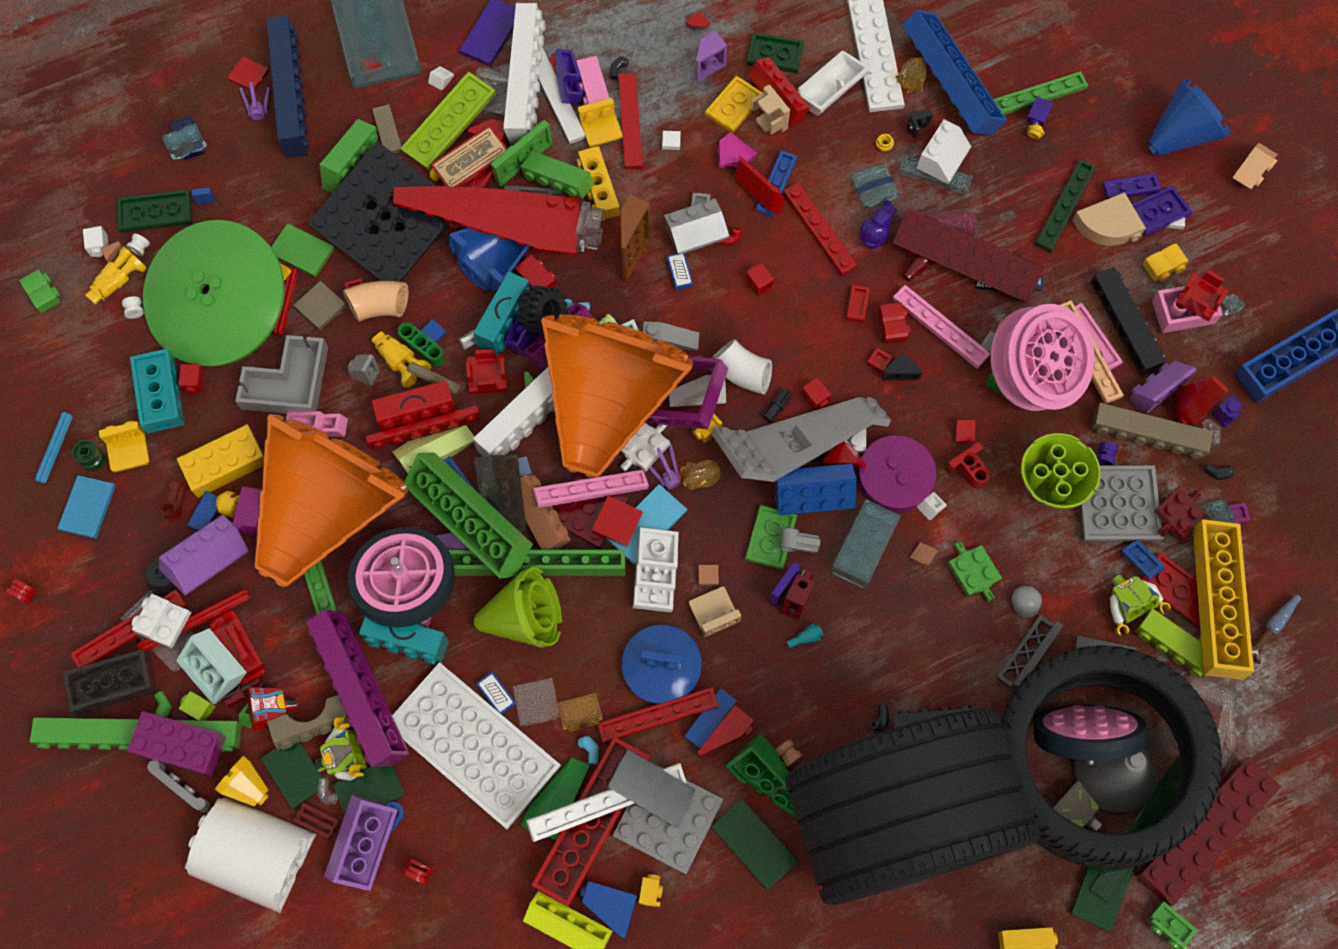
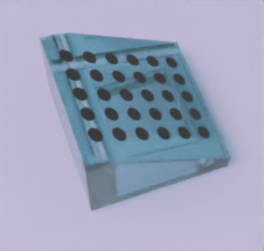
M1235 294L1226 296L1220 305L1225 316L1239 312L1246 306Z

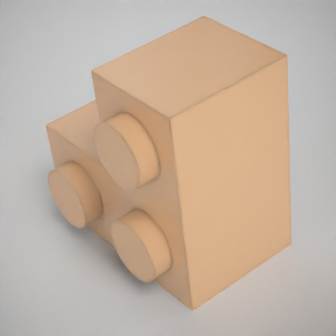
M1258 143L1233 178L1250 189L1254 185L1258 187L1264 179L1262 174L1265 171L1269 172L1278 161L1275 159L1278 154Z

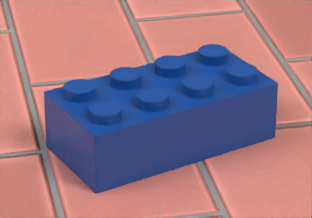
M843 464L795 469L775 481V502L778 515L855 508L856 476L853 465Z

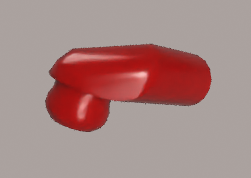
M738 227L733 228L729 238L717 242V244L734 245L742 238V230Z

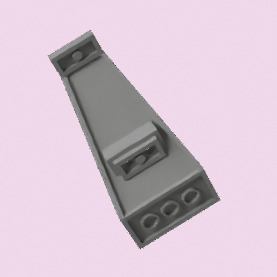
M858 397L747 432L744 430H730L726 427H714L711 434L741 478L775 482L777 479L787 475L873 424L888 427L891 419L886 415V411L880 408L875 399L871 397Z

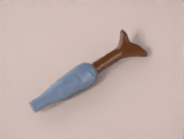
M1295 594L1290 601L1268 620L1266 630L1256 643L1252 645L1253 659L1257 664H1261L1260 652L1262 647L1273 634H1278L1290 619L1295 607L1302 599L1299 595Z

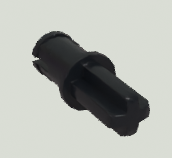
M782 389L776 399L771 401V405L762 415V418L772 423L777 414L784 410L783 407L792 396V393L788 389Z

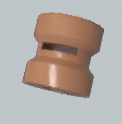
M791 739L775 750L778 756L782 757L786 768L803 756L800 751L794 748V743Z

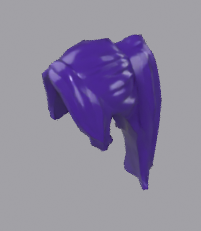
M889 200L884 201V206L877 209L872 217L862 223L860 241L870 249L878 248L888 240L890 233L889 225L892 223L894 213L898 211Z

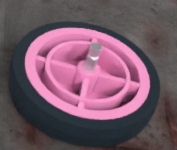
M413 527L390 529L371 538L358 550L348 572V587L356 607L369 620L386 627H408L429 619L445 605L452 593L455 582L453 559L444 543L432 533Z
M1102 705L1062 706L1042 712L1034 721V738L1038 747L1056 756L1086 760L1088 765L1095 764V761L1116 760L1133 756L1141 752L1147 744L1145 720L1133 712L1116 707Z

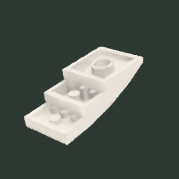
M640 527L633 608L672 612L678 563L679 532Z

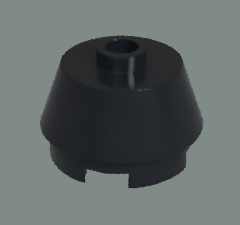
M159 559L153 561L146 570V585L152 593L165 596L175 589L178 590L159 570Z

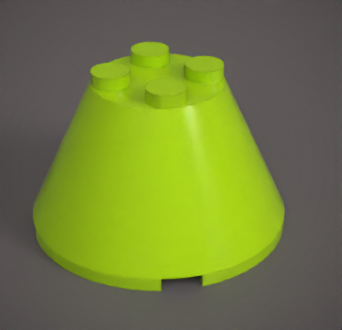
M1062 433L1048 434L1035 440L1024 453L1021 462L1022 479L1029 493L1039 502L1053 508L1068 509L1085 503L1095 493L1100 482V465L1093 450L1080 442V439Z

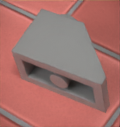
M370 354L356 355L355 359L348 366V372L352 379L369 386L373 385L380 371L374 356Z

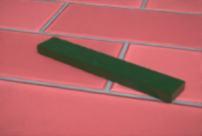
M1082 159L1079 160L1035 246L1049 253L1052 252L1097 166Z

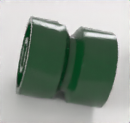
M80 440L72 448L73 459L87 471H97L106 462L104 452L91 440Z

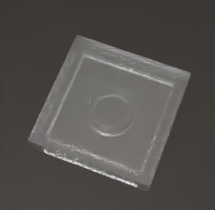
M552 678L513 686L521 727L560 718Z

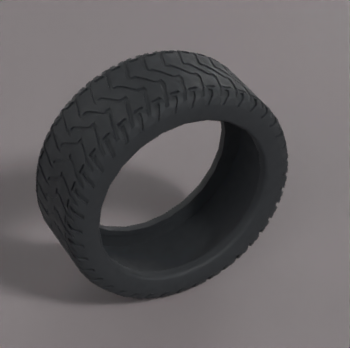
M1096 645L1076 648V650L1071 649L1060 653V655L1053 656L1032 670V673H1029L1021 681V684L1016 687L1011 695L1012 697L1008 700L1002 714V725L1000 728L1005 732L1013 755L1009 759L1015 760L1024 785L1020 790L1026 791L1035 816L1031 821L1032 823H1037L1041 837L1036 843L1052 854L1071 863L1099 869H1122L1138 866L1152 861L1180 845L1195 832L1212 808L1222 774V751L1215 721L1196 689L1181 674L1173 670L1171 666L1157 658L1141 653V651L1125 649L1120 646ZM1100 685L1119 688L1140 697L1156 709L1169 725L1179 748L1182 765L1181 777L1174 802L1159 822L1131 833L1108 834L1096 832L1068 821L1044 799L1038 791L1029 771L1026 753L1027 733L1030 722L1040 709L1059 694L1086 686Z

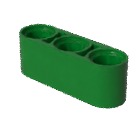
M402 323L399 326L398 334L404 345L434 367H439L445 362L442 348L410 323ZM411 332L409 336H404L405 333ZM425 343L424 346L418 347V344ZM436 353L439 354L438 357H435V358H432V357H431L433 354H436Z

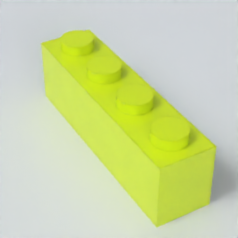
M540 891L537 892L531 901L523 922L573 949H605L613 932Z

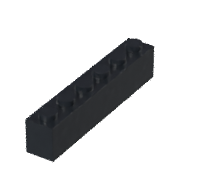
M1115 266L1094 274L1090 283L1139 375L1142 376L1160 369L1166 362L1165 355L1158 348L1155 336L1150 333L1146 320L1142 318L1139 312L1138 305L1131 298L1130 290L1125 287L1122 275L1117 272Z

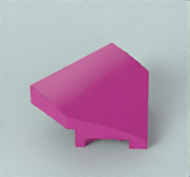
M731 132L719 141L716 151L719 156V168H725V166L736 168L739 156L749 163L757 155L755 150Z

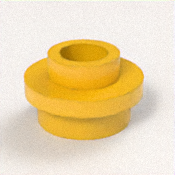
M1038 124L1029 125L1027 128V135L1033 139L1039 140L1045 134L1043 128Z
M882 134L876 140V146L881 151H889L894 145V140L889 134Z

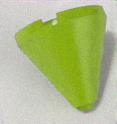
M532 567L522 570L475 615L474 626L483 633L541 648L554 645L561 634L560 631H556L557 624L562 623V614L559 599L549 578L544 579L540 575L543 571L539 568Z

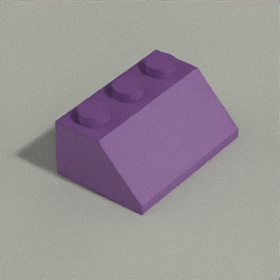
M1174 361L1170 365L1166 363L1158 370L1160 373L1156 376L1154 373L1145 380L1146 383L1143 386L1137 385L1131 391L1133 394L1128 400L1140 413L1147 414L1172 395L1180 385L1186 384L1197 369L1178 361Z

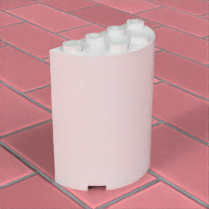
M229 797L217 799L207 816L203 815L198 824L199 830L189 842L191 849L185 869L190 876L280 913L316 833Z

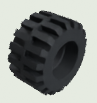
M532 286L529 290H525L524 296L521 295L520 297L521 302L518 303L519 311H517V314L520 315L519 322L522 323V327L527 329L526 331L544 334L541 323L543 317L553 315L555 316L554 319H558L560 314H568V310H566L568 305L564 301L565 296L561 295L562 292L556 290V288Z

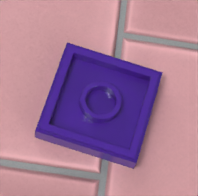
M793 562L771 593L769 602L771 605L777 606L787 593L796 575L799 573L800 565Z

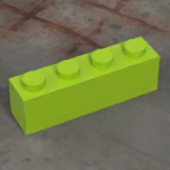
M1151 609L1134 632L1143 641L1153 644L1157 651L1170 656L1173 662L1186 667L1193 676L1201 679L1205 678L1202 642L1156 610Z

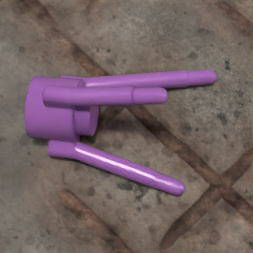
M250 82L251 106L243 88L240 87L239 90L246 105L248 117H251L253 120H262L268 114L270 87H267L263 107L261 102L256 101L253 82Z
M672 445L669 446V452L674 471L670 470L661 449L658 447L657 452L666 470L663 474L664 478L652 466L649 469L660 481L662 487L666 486L669 490L680 485L682 478L678 471Z

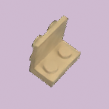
M720 587L689 601L691 610L704 638L741 621V614L738 609L735 610L725 587Z

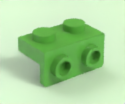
M1161 901L1146 920L1151 924L1150 929L1159 936L1163 934L1168 939L1167 943L1174 949H1187V944L1198 931L1164 901Z

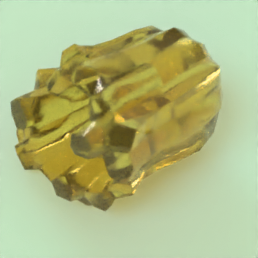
M911 58L903 64L901 72L895 76L903 89L908 88L907 94L923 92V82L928 71L926 63L921 58Z
M704 460L699 463L687 462L684 467H680L681 476L684 477L683 485L692 491L699 487H709L716 484L721 476L719 465L712 460Z

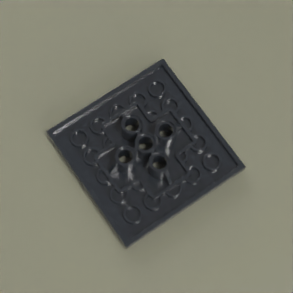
M376 141L307 224L378 280L402 282L450 222L444 221V218L436 215L433 217L428 216L424 211L394 207V187L436 185ZM371 205H377L374 210H369ZM385 216H391L390 220L383 221V218ZM401 226H404V227H405L404 231H402V232H401V231H398V232H397V229H398L399 227H401ZM375 229H378V230H379V233H378V234H376V235H375V234H372V235H371V232H372L373 230H375Z

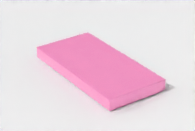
M1083 303L1076 305L1075 307L1108 368L1112 370L1123 363L1122 359Z

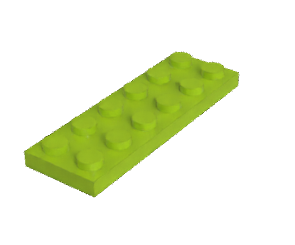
M468 71L400 148L401 151L429 171L432 168L431 163L439 159L496 95V90Z

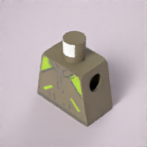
M1079 781L1074 782L1052 806L1055 811L1068 821L1081 827L1086 825L1091 831H1097L1102 825L1093 816L1099 810V805Z

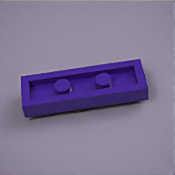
M1156 173L1105 181L1102 184L1106 200L1124 192L1127 197L1157 193L1161 190Z

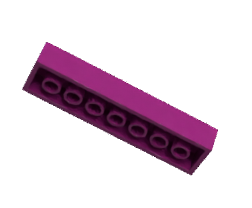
M324 610L306 621L309 627L308 632L315 640L316 650L324 660V668L333 680L332 686L341 698L340 703L349 716L348 721L350 725L355 729L357 741L364 749L365 759L371 767H390L409 756L410 753L346 614Z

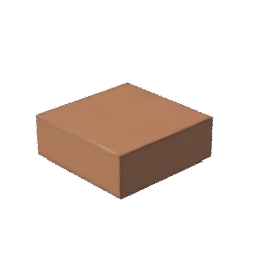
M699 565V586H718V565Z

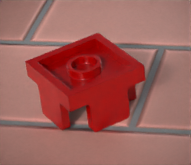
M1207 270L1203 276L1194 272L1175 303L1209 322L1228 293L1227 289L1220 286L1224 278L1210 270Z
M494 349L475 350L474 357H467L466 372L470 394L507 391L504 354H495Z

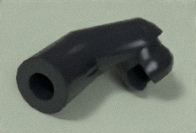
M619 56L610 66L609 78L617 80L619 68L621 66L623 68L628 66L629 60L624 56Z

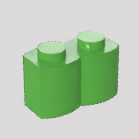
M38 269L19 280L40 313L61 302L58 298L61 294L55 286L51 287L50 282L52 280L46 272L42 273Z

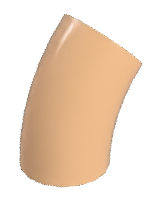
M374 281L343 290V293L354 317L358 322L379 316L401 317L407 306L409 290L407 283Z

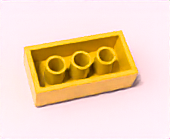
M247 424L177 458V461L191 491L200 498L206 491L210 493L263 467L264 453L253 431Z

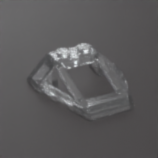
M1192 676L1188 682L1196 689L1203 701L1222 708L1218 726L1222 751V771L1230 773L1236 748L1233 692L1225 687ZM1160 718L1155 725L1150 743L1168 750L1173 748L1179 749L1169 725L1163 718Z

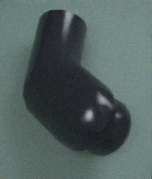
M1209 463L1204 471L1217 480L1231 478L1234 475L1235 469L1231 465L1217 468Z
M887 704L878 705L879 716L869 724L872 731L880 732L889 724Z

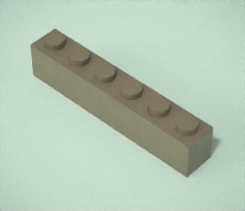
M1100 403L1095 409L1091 430L1101 435H1113L1117 439H1128L1137 444L1152 445L1156 449H1167L1175 454L1191 455L1195 459H1204L1210 453L1213 431Z

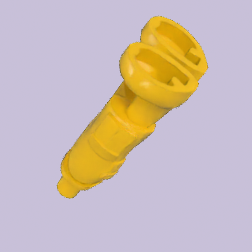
M123 246L119 251L117 259L114 262H109L102 269L101 274L95 278L89 287L91 290L86 296L96 305L101 299L104 301V298L110 296L128 282L129 277L127 275L134 270L146 272L148 268Z
M381 331L372 338L371 341L375 344L376 350L385 359L386 364L393 371H400L402 375L401 384L404 388H411L417 381V376L407 371L405 363L410 364L414 362L429 370L431 369V365L427 361L414 358V352L391 337V335H386Z

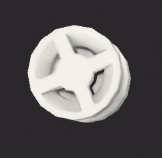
M133 234L132 241L126 247L134 254L143 256L144 249L150 245V242L141 235Z
M139 297L123 299L122 306L125 308L124 315L126 318L133 319L143 315L144 312L142 307H140L141 299Z

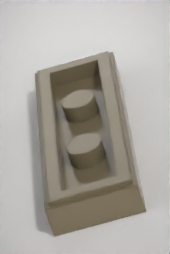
M390 105L372 108L382 145L394 154L402 152Z

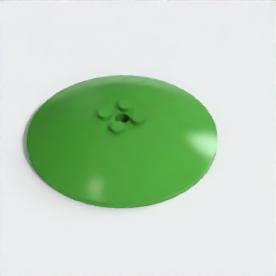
M210 220L186 227L171 237L161 247L148 269L143 288V308L149 329L162 348L168 349L174 357L186 363L200 364L203 367H217L239 361L259 348L276 326L284 302L285 286L283 271L275 252L266 240L244 225L225 220ZM209 285V292L203 294V287Z

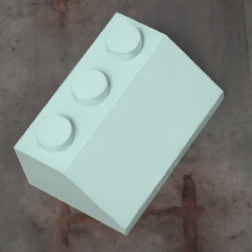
M210 629L191 636L176 660L213 705L233 690L246 674L244 668Z

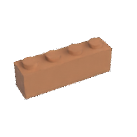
M524 475L508 489L542 550H559L571 540L568 536V531L562 525L558 513L552 506L537 508L532 491L533 488L541 487V483L535 475Z

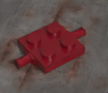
M1180 486L1176 487L1154 510L1163 523V526L1157 530V533L1160 536H1165L1168 531H1171L1179 540L1184 539L1205 516L1204 512L1195 503L1201 494L1195 490L1188 496Z

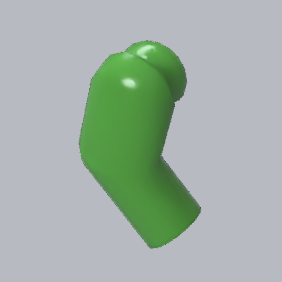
M160 691L154 695L159 704L154 715L167 718L172 707L164 692Z

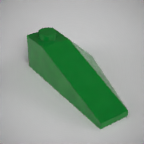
M759 734L748 742L725 766L740 782L750 784L756 788L757 793L767 795L774 804L795 816L789 797L792 793H788L785 777L789 772L774 748Z
M571 757L528 807L520 827L529 830L526 820L574 803L590 765ZM561 832L550 835L546 838L556 841Z

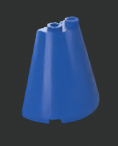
M469 228L449 235L451 251L453 254L456 253L459 259L456 261L458 266L475 285L486 291L492 289V291L499 289L508 271H513L530 247L527 244L524 246L519 245L517 241L508 238L506 240L500 239L498 235L492 233L488 235Z

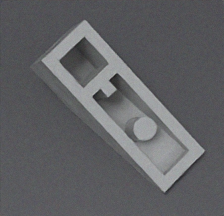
M644 321L643 332L652 335L654 342L664 340L681 350L698 351L699 332L662 322Z

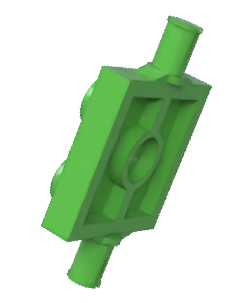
M961 541L955 543L954 546L960 555L947 564L966 596L969 597L975 593L983 592L988 602L995 599L989 588L994 583L1000 581L1002 577L983 546L981 545L973 550L966 551Z

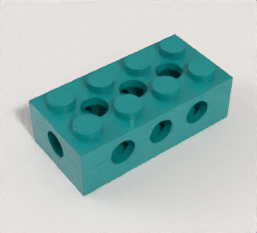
M164 349L130 357L139 423L142 429L148 434L184 426L185 422L175 359L170 351Z

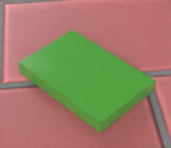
M288 223L271 247L279 260L315 278L335 250L333 245Z
M760 505L745 560L783 570L788 551L780 549L782 529H794L797 515H778L777 509Z

